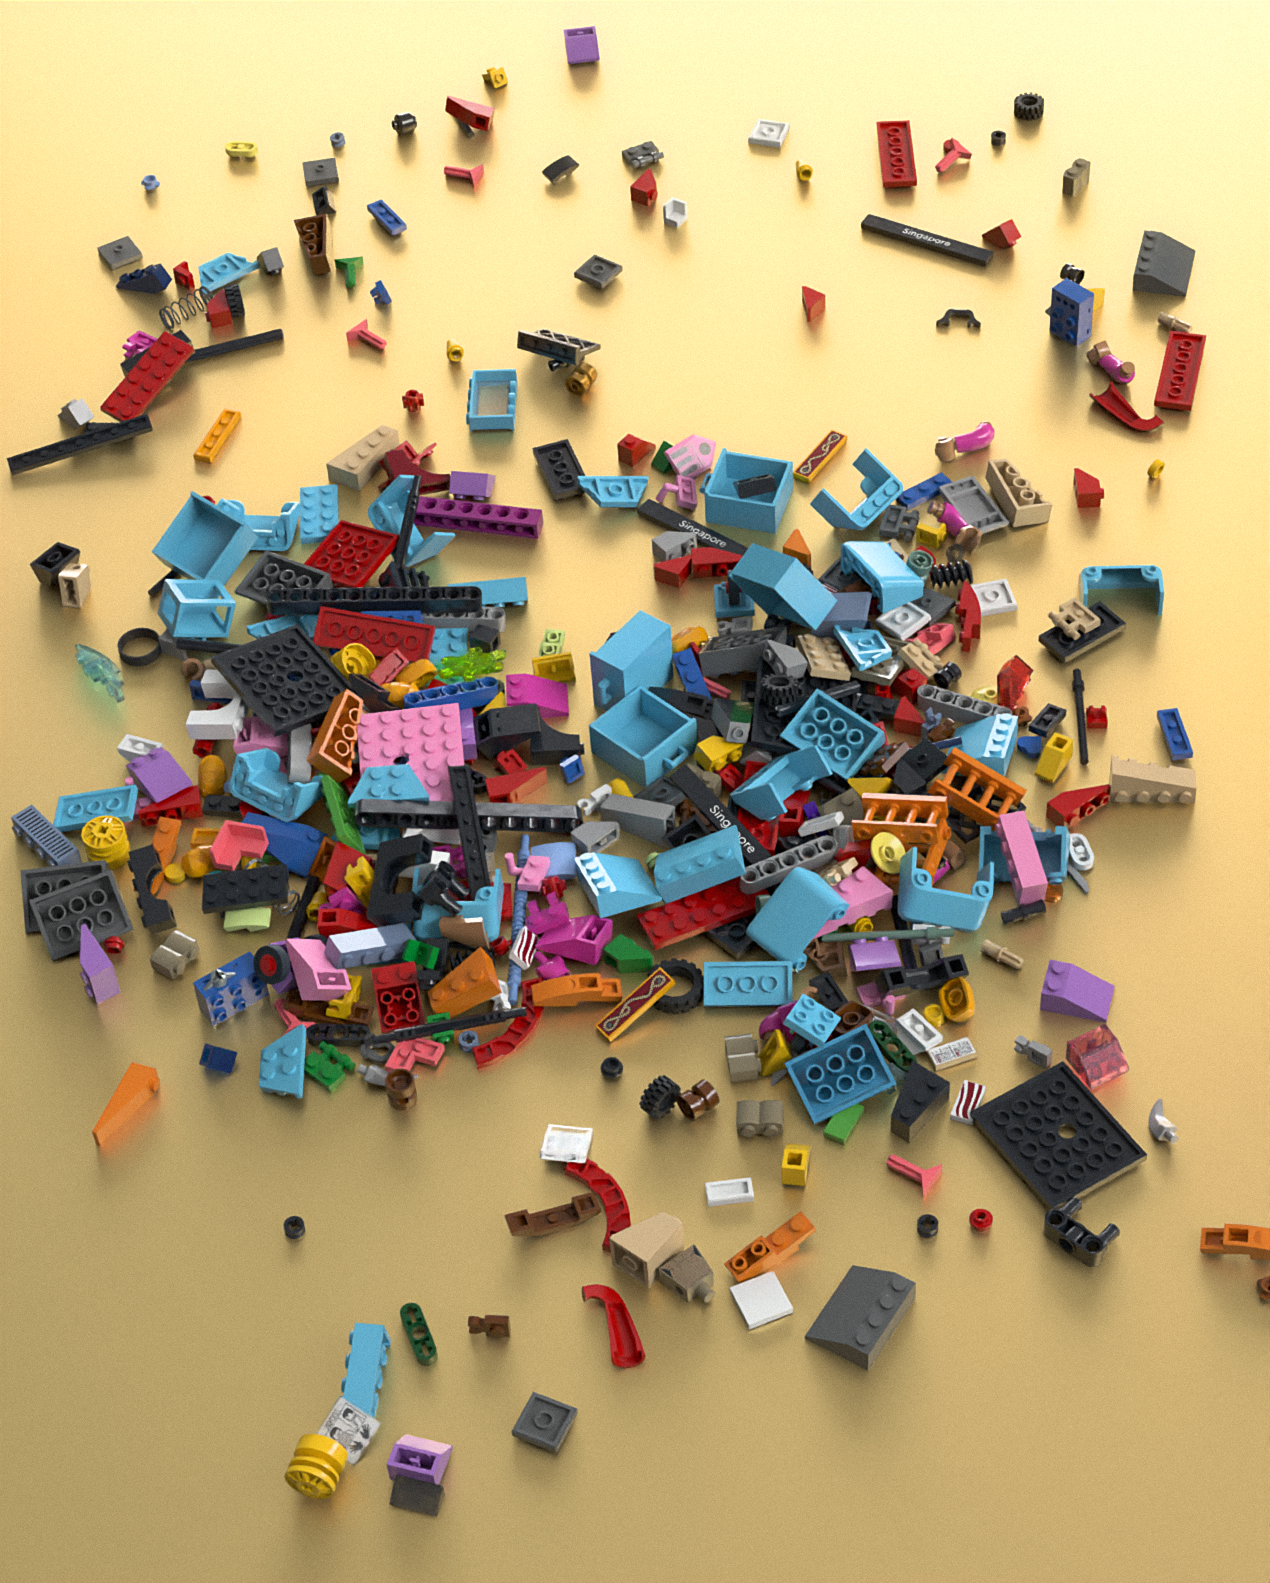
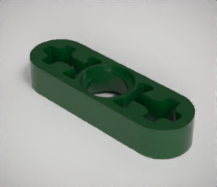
M881 1020L871 1022L869 1030L881 1054L900 1075L907 1076L910 1067L908 1065L903 1066L902 1064L909 1063L911 1066L912 1061L917 1062V1059L885 1022ZM874 1030H876V1031L881 1030L882 1033H879V1032L875 1033ZM893 1044L898 1048V1051L890 1052L886 1045Z
M416 1303L403 1305L400 1309V1317L416 1360L423 1366L432 1365L437 1360L438 1354L422 1310ZM412 1312L415 1316L416 1322L412 1323L411 1318L408 1315V1313ZM416 1330H423L425 1332V1335L421 1338H414L412 1336ZM426 1345V1349L430 1354L428 1356H425L422 1351V1346Z

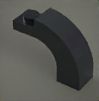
M426 938V944L440 948L434 969L423 966V970H417L420 989H432L448 975L451 940L445 938Z

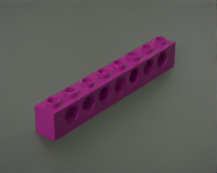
M423 496L419 497L414 524L417 526L533 539L539 538L544 524L541 509Z

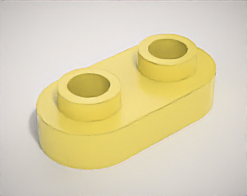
M230 141L225 144V152L231 157L251 158L258 153L255 142Z

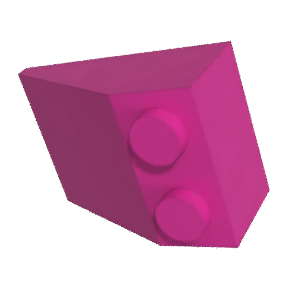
M526 673L506 675L507 707L536 703L542 718L569 716L567 684Z

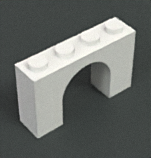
M205 670L201 681L205 698H229L233 700L227 706L218 710L190 711L185 724L190 739H237L239 732L243 729V720L248 714V705L218 670Z
M407 828L402 833V838L423 834L432 842L460 844L459 832L456 829ZM432 851L430 863L408 867L398 876L414 878V870L419 868L421 878L425 880L427 875L441 860L450 864V853Z

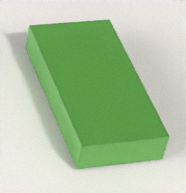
M856 1104L833 1115L823 1131V1136L845 1144L863 1114L864 1106Z

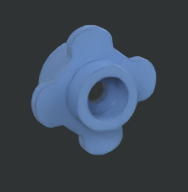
M146 175L141 181V185L145 186V190H153L160 186V182L157 181L155 175Z

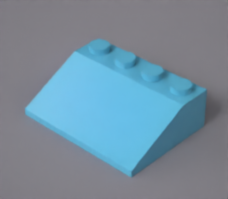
M818 688L780 735L782 739L799 750L817 744L831 771L846 781L855 775L868 759L871 760L876 750L885 743L884 731Z
M997 714L956 728L953 738L961 736L963 744L949 747L947 756L955 747L1005 777L1017 740L1018 716ZM949 767L943 770L941 774H946Z
M733 825L657 855L654 869L656 889L666 904L746 874L737 826Z
M584 853L580 857L574 858L578 881L600 918L662 901L660 893L638 859L601 853Z

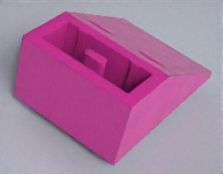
M596 915L570 918L569 922L545 931L535 945V949L596 965L603 954V948L612 941L613 920L600 918V916Z

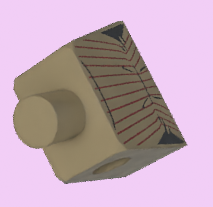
M694 1244L659 1268L660 1283L685 1302H691L698 1296L705 1303L714 1298L715 1292L711 1289L714 1285L713 1271Z

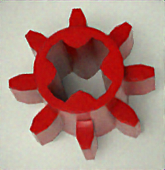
M414 389L408 390L405 396H402L403 408H407L410 412L419 411L421 406H424L423 393L419 394Z
M558 875L544 878L543 885L540 888L541 896L546 897L547 894L555 891L557 899L564 896L563 890H567L565 880L559 879Z

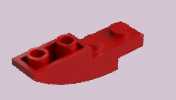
M963 581L962 589L958 590L957 601H960V603H956L955 614L959 615L958 623H961V629H964L959 632V643H962V652H970L972 638L980 639L981 608L973 588L968 582Z

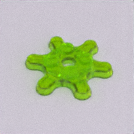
M474 647L469 649L466 655L442 658L441 663L445 668L439 669L437 673L441 679L462 676L465 682H472L479 674L501 672L504 666L502 660L506 659L507 652L501 649L484 653L481 647Z

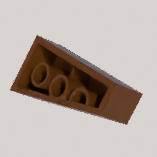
M327 213L293 220L314 275L331 272L332 229Z

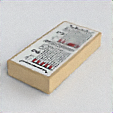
M966 1036L933 1047L926 1051V1055L935 1071L977 1058V1051L969 1037Z

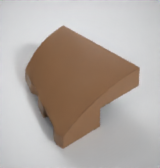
M452 915L441 916L439 928L444 938L477 949L485 946L488 952H490L487 932H485L483 917L463 919V915H457L456 917H452Z
M815 938L805 948L804 953L823 974L829 972L832 977L848 976L842 942H823V940L818 941V938Z

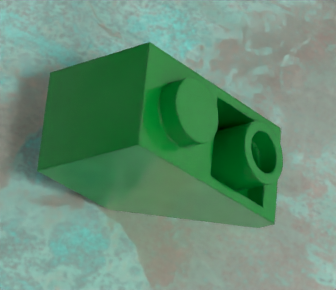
M622 934L603 948L604 963L620 974L643 973L653 970L652 954L648 950L639 947L634 940Z

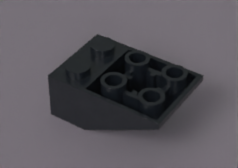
M536 703L489 709L473 718L476 746L489 760L495 758L502 751L506 752L541 733Z

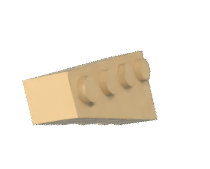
M381 425L327 462L326 467L329 480L361 491L381 469L382 466L379 461L384 458L385 452L394 450L400 445L398 430Z
M1007 458L989 460L985 479L1011 525L1018 527L1049 522L1053 504L1049 500L1045 501L1042 498L1043 494L1039 490L1035 491L1031 487V482L1028 479L1022 478L1020 476L1021 472Z
M1111 755L1109 785L1111 786L1110 802L1195 803L1197 790L1195 770L1170 765L1164 768L1153 762H1149L1147 765L1137 763L1136 759L1129 758L1128 761L1119 760V756Z

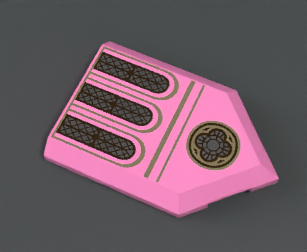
M692 434L666 450L664 454L677 475L693 479L712 467L716 441Z

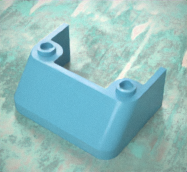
M867 448L863 450L852 464L865 477L860 483V488L867 497L851 513L824 488L810 503L833 527L864 530L903 492L904 488L901 481Z
M399 475L369 506L368 517L375 529L400 535L408 493L412 489L414 480L413 475ZM413 524L405 567H410L437 555L455 537V534L434 532L424 540L415 524ZM397 546L390 553L393 559L395 558Z
M1155 565L1088 566L1079 574L1080 602L1085 607H1087L1088 600L1087 589L1155 588L1158 615H1162L1164 585L1162 571Z
M816 744L773 759L734 790L730 796L734 803L758 819H765L767 822L787 812L783 801L792 793L800 789L802 792L813 786L812 783L815 780L830 776L833 773Z
M912 847L900 858L899 916L905 921L934 925L936 927L949 926L954 928V930L969 933L976 931L982 924L993 896L994 862H989L977 872V880L971 888V895L932 888L931 875L924 869L916 868L917 847Z
M415 868L412 891L419 896L423 882L419 868ZM500 869L495 870L494 887L479 889L476 893L475 901H456L459 905L463 906L462 910L457 914L463 915V919L483 917L485 932L488 934L489 942L494 941L500 932L504 893ZM424 902L421 920L412 921L415 938L426 942V938H444L440 932L439 922L441 916H451V914L440 905L430 906Z

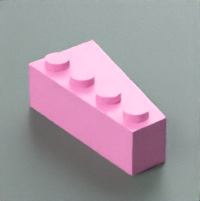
M1018 811L999 815L998 824H995L997 836L1001 839V849L1003 855H1005L1017 905L1022 903L1024 905L1030 904L1040 899L1044 901L1048 882L1025 812Z
M864 866L832 887L850 905L846 910V914L839 920L828 919L813 939L838 930V926L843 924H853L856 922V919L863 916H873L876 914V911L883 908L884 910L892 908L893 891Z

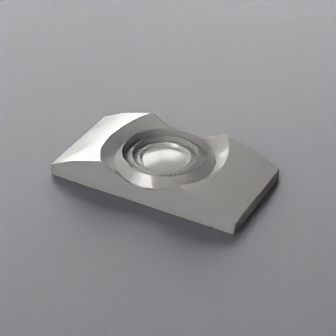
M974 476L939 487V492L944 502L954 506L966 523L979 529L982 534L1009 525V521Z

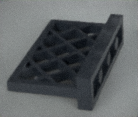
M545 328L533 332L519 330L517 338L518 349L573 365L579 364L580 357L601 349V344Z
M974 783L968 797L977 802V798L982 797L985 788ZM992 794L986 808L998 812L1000 806L992 805V800L1001 802L1004 800ZM1020 801L1016 806L1017 809L1009 808L1006 814L1015 811L1025 812L1027 807ZM948 805V813L958 815V820L951 819L949 816L945 819L948 827L965 844L979 837L980 826L983 825L976 824L975 820H973V823L962 821V816H968ZM961 827L972 829V833L966 835L961 830Z

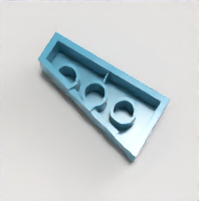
M355 1323L354 1331L351 1330L349 1335L351 1352L346 1355L345 1368L348 1370L346 1378L343 1377L341 1391L344 1392L343 1399L375 1419L379 1400L378 1393L375 1392L376 1389H380L382 1386L383 1377L382 1370L380 1369L381 1366H386V1347L390 1348L391 1338L384 1325Z

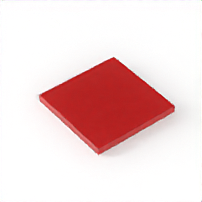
M340 520L306 560L304 565L329 573L333 586L340 588H362L397 546L399 535Z

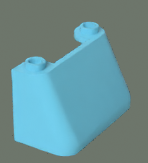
M227 500L242 510L238 518L244 521L258 536L250 550L285 551L291 546L300 515V502L285 503L281 508L280 516L245 515L244 505L240 501ZM226 505L223 507V509L229 512L230 514H232L234 511Z
M848 541L841 544V570L846 575L856 571L872 587V596L879 598L880 604L878 609L883 614L923 596L924 582L922 578L918 577L891 549L889 544L872 541Z
M268 748L237 754L229 782V789L232 795L284 822L296 820L324 796L321 787H323L322 775L314 776L310 783L307 784L300 782L288 783L287 775L279 771L280 757L276 752Z
M980 826L979 871L989 862H994L993 885L997 884V882H1011L1005 855H1003L1000 837L997 836L996 831H992L991 826ZM1056 826L1053 833L1051 829H1046V832H1031L1047 882L1051 885L1062 884V881H1065L1067 876L1070 833L1067 827Z
M797 867L786 876L748 926L746 934L778 961H792V972L798 973L806 965L807 956L803 953L805 948L828 919L839 920L843 918L850 905L818 874Z

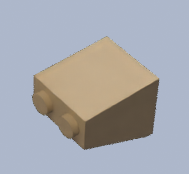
M661 1212L613 1234L609 1238L612 1265L647 1288H650L658 1280L659 1268L684 1251L683 1225L677 1217L670 1216L665 1212Z

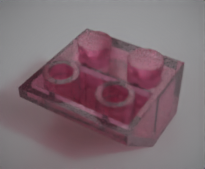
M1106 1024L1067 1042L1066 1060L1091 1090L1129 1072V1066L1119 1040Z

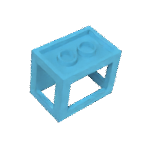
M165 579L157 614L173 637H186L189 639L198 637V640H206L207 637H228L236 603L220 580ZM217 606L228 607L224 622L216 612Z

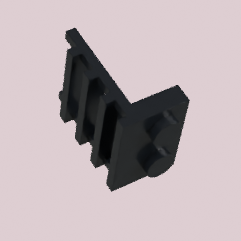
M391 561L386 570L379 576L378 582L380 587H429L428 581L430 577L425 574V571L421 570L418 573L415 571V568L411 567L408 570L405 565L401 564L399 567L396 566L394 561Z

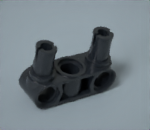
M441 860L423 881L419 896L426 904L430 906L440 905L452 917H456L463 906L453 900L447 891L450 890L462 901L464 896L466 897L470 892V889H467L456 879L454 868L446 861Z
M1072 1197L1061 1209H1052L1045 1214L1044 1235L1084 1265L1096 1267L1101 1264L1103 1256L1109 1249V1245L1120 1235V1229L1115 1224L1110 1223L1099 1235L1093 1234L1081 1223L1072 1219L1082 1209V1202L1078 1198Z

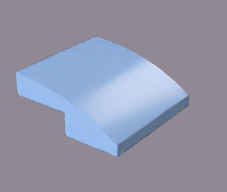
M557 842L531 847L532 856L550 857L551 864L545 878L558 875L559 879L566 881L577 877L574 858H576L575 843Z

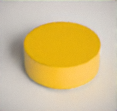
M1156 459L1150 465L1147 474L1152 478H1157L1164 470L1165 463L1160 459Z
M172 863L165 868V876L170 883H180L187 876L181 867V863Z
M930 1004L925 1007L923 1018L929 1024L939 1026L944 1023L946 1015L941 1005Z

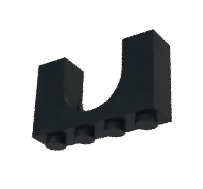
M423 834L383 841L379 844L366 917L377 927L421 920L424 901L413 891L392 894V888L398 875L406 868L431 862L434 843Z

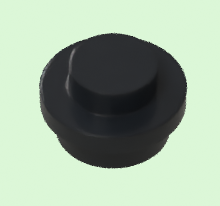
M608 1057L601 1064V1073L606 1078H617L623 1072L622 1063L615 1057Z

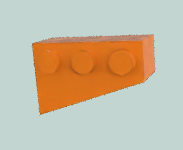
M479 947L429 990L428 996L435 1013L449 1012L451 1019L502 992L492 959Z

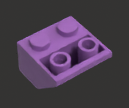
M595 26L563 29L568 64L600 60Z
M407 1434L395 1442L387 1462L390 1480L437 1491L453 1446Z

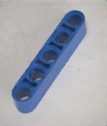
M483 677L408 693L404 696L403 709L458 703L459 710L486 705L497 696L498 681L493 677Z

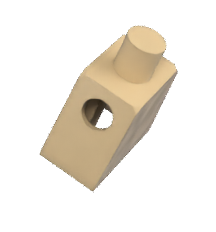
M70 563L58 575L63 606L82 608L91 589L90 568L86 564Z

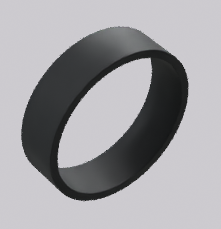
M135 628L124 633L117 644L121 660L130 666H145L156 661L162 653L158 639L160 637L159 634L149 628ZM146 637L158 642L157 647L144 656L133 657L122 652L128 642L137 638Z

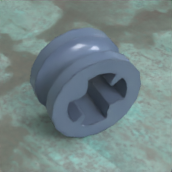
M335 132L330 136L332 146L341 147L345 145L343 133Z
M464 1031L458 1037L459 1047L465 1053H472V1048L479 1046L478 1035L474 1031Z

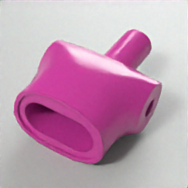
M540 951L534 954V958L541 964L535 969L538 977H542V980L570 975V971L559 955L548 960Z

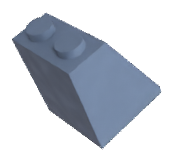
M871 592L831 593L838 601L816 630L812 629L811 635L822 638L830 637L840 642L833 633L834 625H839L840 629L844 631H852L853 627L864 629L870 607Z

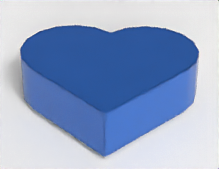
M1041 736L1020 737L1017 740V749L1024 752L1029 758H1038L1041 755Z

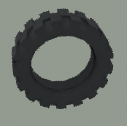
M672 958L671 961H661V964L653 966L652 971L649 970L647 978L661 967L670 977H684L693 984L692 989L684 995L675 997L663 995L653 1004L654 1008L658 1011L661 1009L666 1014H669V1012L673 1014H679V1012L687 1013L689 1009L696 1008L698 1002L701 1003L704 994V977L700 968H696L694 963H688L685 959L680 961L677 958Z

